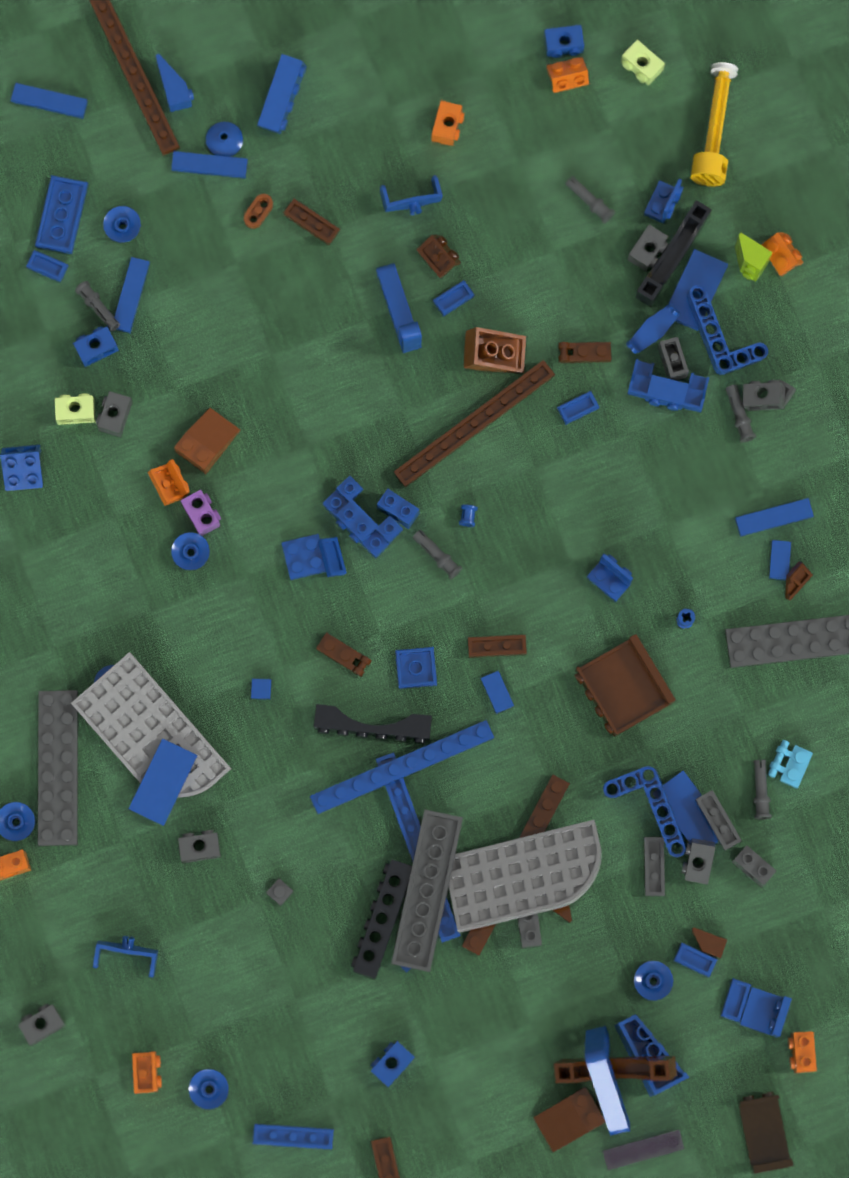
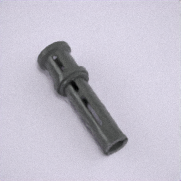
M574 176L570 177L571 180L568 179L565 185L590 207L592 213H596L602 219V223H607L613 217L615 211L609 209L603 203L604 200L597 199Z
M84 281L76 287L75 292L85 300L86 306L93 308L110 331H115L120 326V323L101 302L100 295L92 290L90 283Z
M737 385L726 387L725 390L736 419L734 425L738 428L741 437L739 439L740 442L743 443L755 439L756 434L753 433L750 425L752 421L746 415Z
M421 529L414 534L412 538L437 562V567L442 568L449 575L450 580L461 572L462 566H458L451 559L450 554L442 552Z
M760 760L753 761L756 797L753 799L756 805L754 819H771L772 815L769 813V802H771V799L767 796L766 760H761V762Z

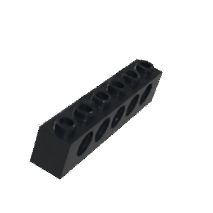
M391 859L390 863H386L383 874L386 875L384 882L380 881L377 893H380L378 900H373L370 909L373 912L371 919L367 918L364 930H367L365 938H360L357 947L360 949L359 955H354L351 967L354 968V973L376 980L409 884L412 866ZM391 877H398L400 879V884L397 887H392L389 884ZM384 896H392L394 902L391 905H385L382 902ZM379 914H385L388 919L386 923L379 924L376 921V917ZM374 932L381 935V940L377 943H373L370 940V935ZM366 951H372L375 955L374 959L370 962L365 961L363 958Z

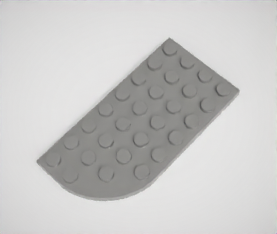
M130 652L71 703L140 783L162 738L198 755L178 797H190L205 792L232 769Z
M595 820L456 854L449 890L458 932L461 933L562 908L578 900L593 884L601 864L602 849Z

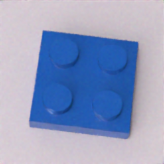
M319 534L281 543L290 580L326 572L318 543L320 540Z

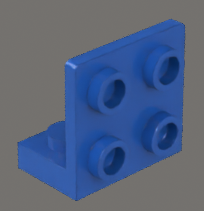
M678 179L675 187L659 180L644 215L663 224L666 219L670 220L674 207L682 195L684 188L681 186L682 180Z
M40 445L2 448L0 457L6 491L43 487Z
M603 554L600 562L588 574L587 579L616 602L631 585L633 580L632 573L627 568H621L616 564L617 560L613 556Z
M751 988L740 1025L774 1037H780L792 998L780 997Z

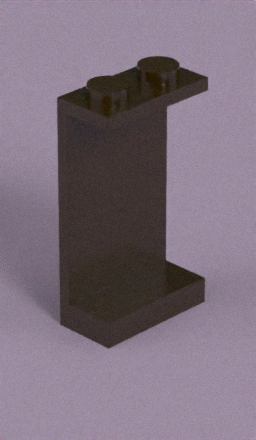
M773 1092L761 1094L762 1098L754 1099V1095L742 1097L743 1102H738L752 1174L794 1166L793 1160L789 1156L778 1103L780 1097L779 1095H774Z

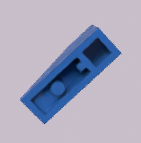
M156 54L170 112L192 107L191 100H194L192 89H188L186 82L160 54Z

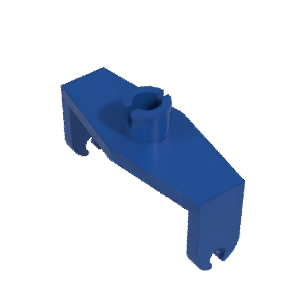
M434 175L431 178L435 194L411 197L391 203L385 185H381L380 195L385 212L410 209L411 215H415L414 212L418 215L422 213L420 206L440 202L443 195L437 176Z
M669 303L665 308L648 318L626 345L635 354L641 352L662 338L681 313L672 303Z
M123 936L122 943L98 941L96 943L93 968H98L101 949L125 954L152 957L149 977H154L158 950L134 946L135 938H129V936Z

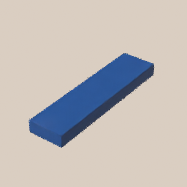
M15 83L11 102L82 119L84 118L88 100L19 83Z
M174 151L171 170L246 179L248 159Z
M131 257L114 317L120 323L116 330L131 333L150 261Z
M809 498L735 517V521L741 537L813 518L814 515Z
M254 1124L253 1144L332 1149L334 1129Z

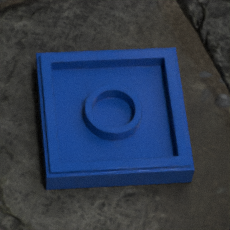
M434 647L395 650L399 689L437 686Z

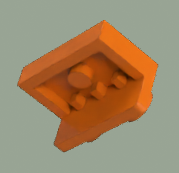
M582 57L546 65L554 93L589 84L588 70Z
M784 232L776 233L761 244L773 252L770 261L780 276L785 275L797 265L803 264L801 253L798 249H794L791 244V237Z
M174 459L148 472L164 506L184 499L190 492L188 483L183 479L180 468Z
M812 1031L791 1033V1037H788V1047L792 1049V1057L789 1060L790 1069H794V1073L815 1072L817 1068L814 1033Z
M155 1051L132 1053L134 1094L159 1092L158 1088H162V1078L158 1076L157 1068L161 1067L160 1055L157 1056Z

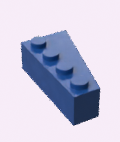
M281 54L257 124L259 127L281 134L282 130L285 131L288 123L286 119L288 114L292 112L294 98L299 92L300 83L307 68L303 61Z
M636 1014L614 1025L630 1057L670 1056ZM676 1062L677 1076L673 1079L666 1081L641 1080L649 1096L652 1097L684 1081L689 1076L683 1072Z

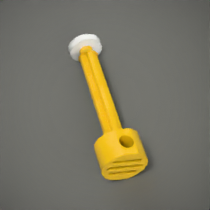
M717 62L711 65L710 73L716 78L705 152L696 153L692 162L690 179L702 186H721L725 184L728 159L719 154L730 79L738 75L737 66L726 62Z

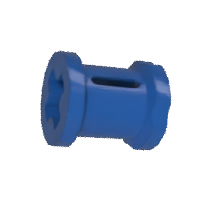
M466 504L461 505L462 515L459 525L475 527V511H478V507Z
M690 609L681 610L676 619L677 625L682 629L690 628L695 621L694 612ZM689 616L688 621H682L683 617Z

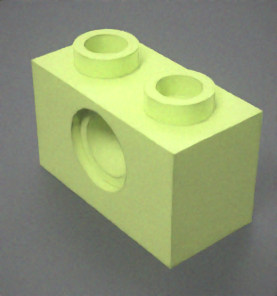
M638 40L622 55L621 60L626 70L635 73L637 79L642 83L645 82L647 85H650L664 70L665 65L661 59ZM642 61L646 63V66H639L637 63Z
M83 393L79 394L78 397L60 395L59 398H55L57 424L96 422L94 397ZM73 405L80 406L77 412L70 411Z

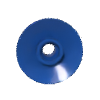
M219 122L208 130L206 144L212 154L231 157L241 149L243 135L235 124ZM226 135L227 139L222 140L221 136Z
M118 206L106 214L103 227L106 235L111 240L124 243L131 241L138 235L141 221L139 215L132 208ZM125 224L126 228L120 229L119 226Z
M189 532L180 535L174 541L171 554L174 562L180 568L196 570L207 562L210 549L204 537L197 533ZM189 550H194L193 556L187 554Z
M12 802L0 809V835L10 841H20L32 833L35 826V817L27 805L20 802ZM15 819L20 820V824L18 826L13 825V821Z
M649 961L637 969L634 976V985L637 992L643 998L651 1001L660 1000L670 993L673 987V975L665 964L658 961ZM650 978H655L657 983L655 985L650 984Z
M205 1069L194 1075L189 1085V1094L192 1101L203 1109L219 1107L224 1103L229 1092L226 1078L220 1072L213 1069ZM207 1086L213 1087L212 1093L206 1092Z

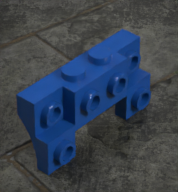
M636 359L628 395L644 398L645 401H648L653 406H667L669 410L673 411L684 408L701 413L710 377L705 378L691 373L689 383L687 384L652 375L654 363L649 364Z
M349 476L323 502V506L337 519L336 524L342 530L346 528L350 533L349 537L356 544L359 542L376 559L403 531V528L391 516L378 526L354 501L363 491V488Z

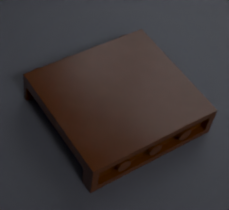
M637 634L582 667H577L575 670L577 673L575 674L576 680L580 685L583 683L586 688L584 691L589 701L593 700L596 705L594 708L599 718L603 717L606 722L604 726L609 734L612 733L614 737L670 706L676 700Z

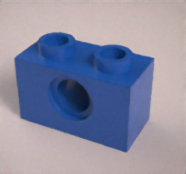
M581 25L544 29L547 57L559 58L562 55L570 54L571 56H576L583 53L584 40ZM565 40L569 44L562 45L560 41Z
M107 326L96 328L92 334L88 336L82 335L73 342L85 367L119 351ZM93 342L100 343L99 347L95 349L90 346Z
M388 488L377 503L378 510L387 516H391L396 522L407 529H410L419 515V508Z
M398 1041L395 1044L391 1042L385 1048L386 1054L383 1058L377 1057L370 1065L373 1067L371 1072L387 1087L396 1080L415 1058ZM390 1057L397 1060V1066L393 1069H389L385 1064L386 1060Z

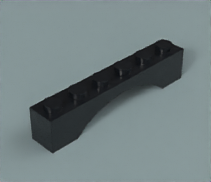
M697 200L694 202L668 247L638 288L635 296L636 299L652 307L706 224L712 209Z
M316 704L314 730H318L317 733L329 734L330 731L337 732L339 736H348V733L356 734V737L368 738V735L375 736V739L387 740V737L395 738V741L406 742V739L414 740V743L425 744L426 741H430L432 716L411 714L396 723L369 725L349 718L336 706Z

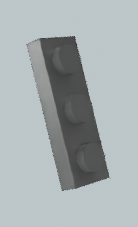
M713 790L695 800L724 851L742 841Z
M644 837L645 896H665L663 837Z

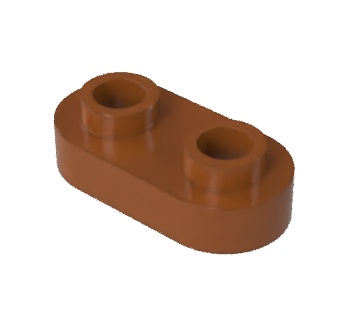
M258 195L245 212L244 222L248 228L256 229L260 227L271 212L273 200L269 195ZM262 203H266V204H267L266 207H261L260 205H261ZM251 218H256L257 221H256V222H251L250 219H251Z

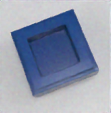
M252 679L251 699L271 700L272 680Z

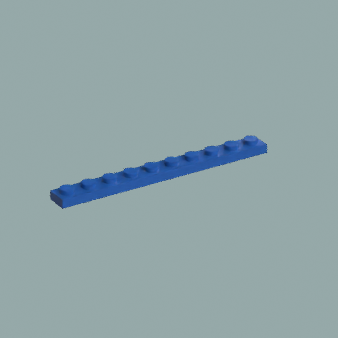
M487 720L315 793L310 796L311 802L318 815L494 739V735Z
M394 753L377 758L376 762L380 766L396 759ZM402 778L385 785L413 862L421 826L406 784ZM447 897L439 929L442 943L460 937Z

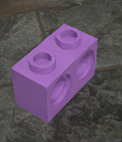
M199 490L181 500L199 535L203 536L220 527L219 520H221V517L216 509L212 510L209 504L212 501L207 493L203 494ZM197 500L203 502L200 508H194L193 503ZM204 517H211L212 521L209 524H203L202 519Z

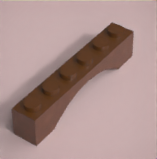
M675 1056L609 1057L616 1079L666 1081L677 1076ZM585 1058L560 1059L554 1063L556 1083H576L592 1080Z

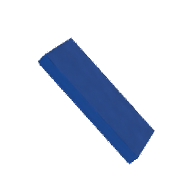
M51 175L35 243L36 248L67 254L73 253L88 182Z
M696 249L693 250L669 302L681 313L676 322L698 331V326L687 300V293L694 285H702L705 287L711 302L728 267L727 263ZM692 292L693 296L696 299L701 298L700 292ZM700 308V315L705 316L707 311L704 308Z
M162 738L131 802L129 810L164 826L198 755Z
M684 771L680 772L665 783L663 787L682 835L690 844L692 838L715 842V844L718 843V839L695 801L702 796L686 773ZM660 789L652 793L655 799L660 798ZM661 806L668 815L667 807Z

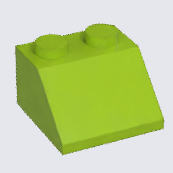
M743 233L739 234L735 244L740 272L743 273L742 275L746 279L756 282L768 265L773 252Z

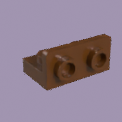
M431 235L416 250L439 278H443L455 265H460L461 261L458 259L459 255L457 252L446 245L448 242L443 236Z

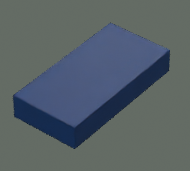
M36 250L33 251L26 265V268L60 283L69 267L68 264Z
M463 280L435 298L433 303L444 317L472 299L475 295Z
M591 391L557 407L565 425L599 409V405Z
M337 537L320 539L318 543L327 577L345 575L347 572Z
M771 541L769 579L786 580L790 566L791 542Z
M499 671L481 678L496 714L514 707Z
M681 943L673 961L709 978L718 959Z
M732 978L720 1015L721 1017L740 1022L751 984Z

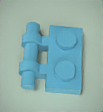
M782 740L780 746L776 749L777 754L774 761L769 765L768 776L775 778L776 773L779 772L782 774L780 782L797 789L813 753L797 745L794 746L791 752L787 749L790 742ZM784 756L789 758L785 767L780 765Z

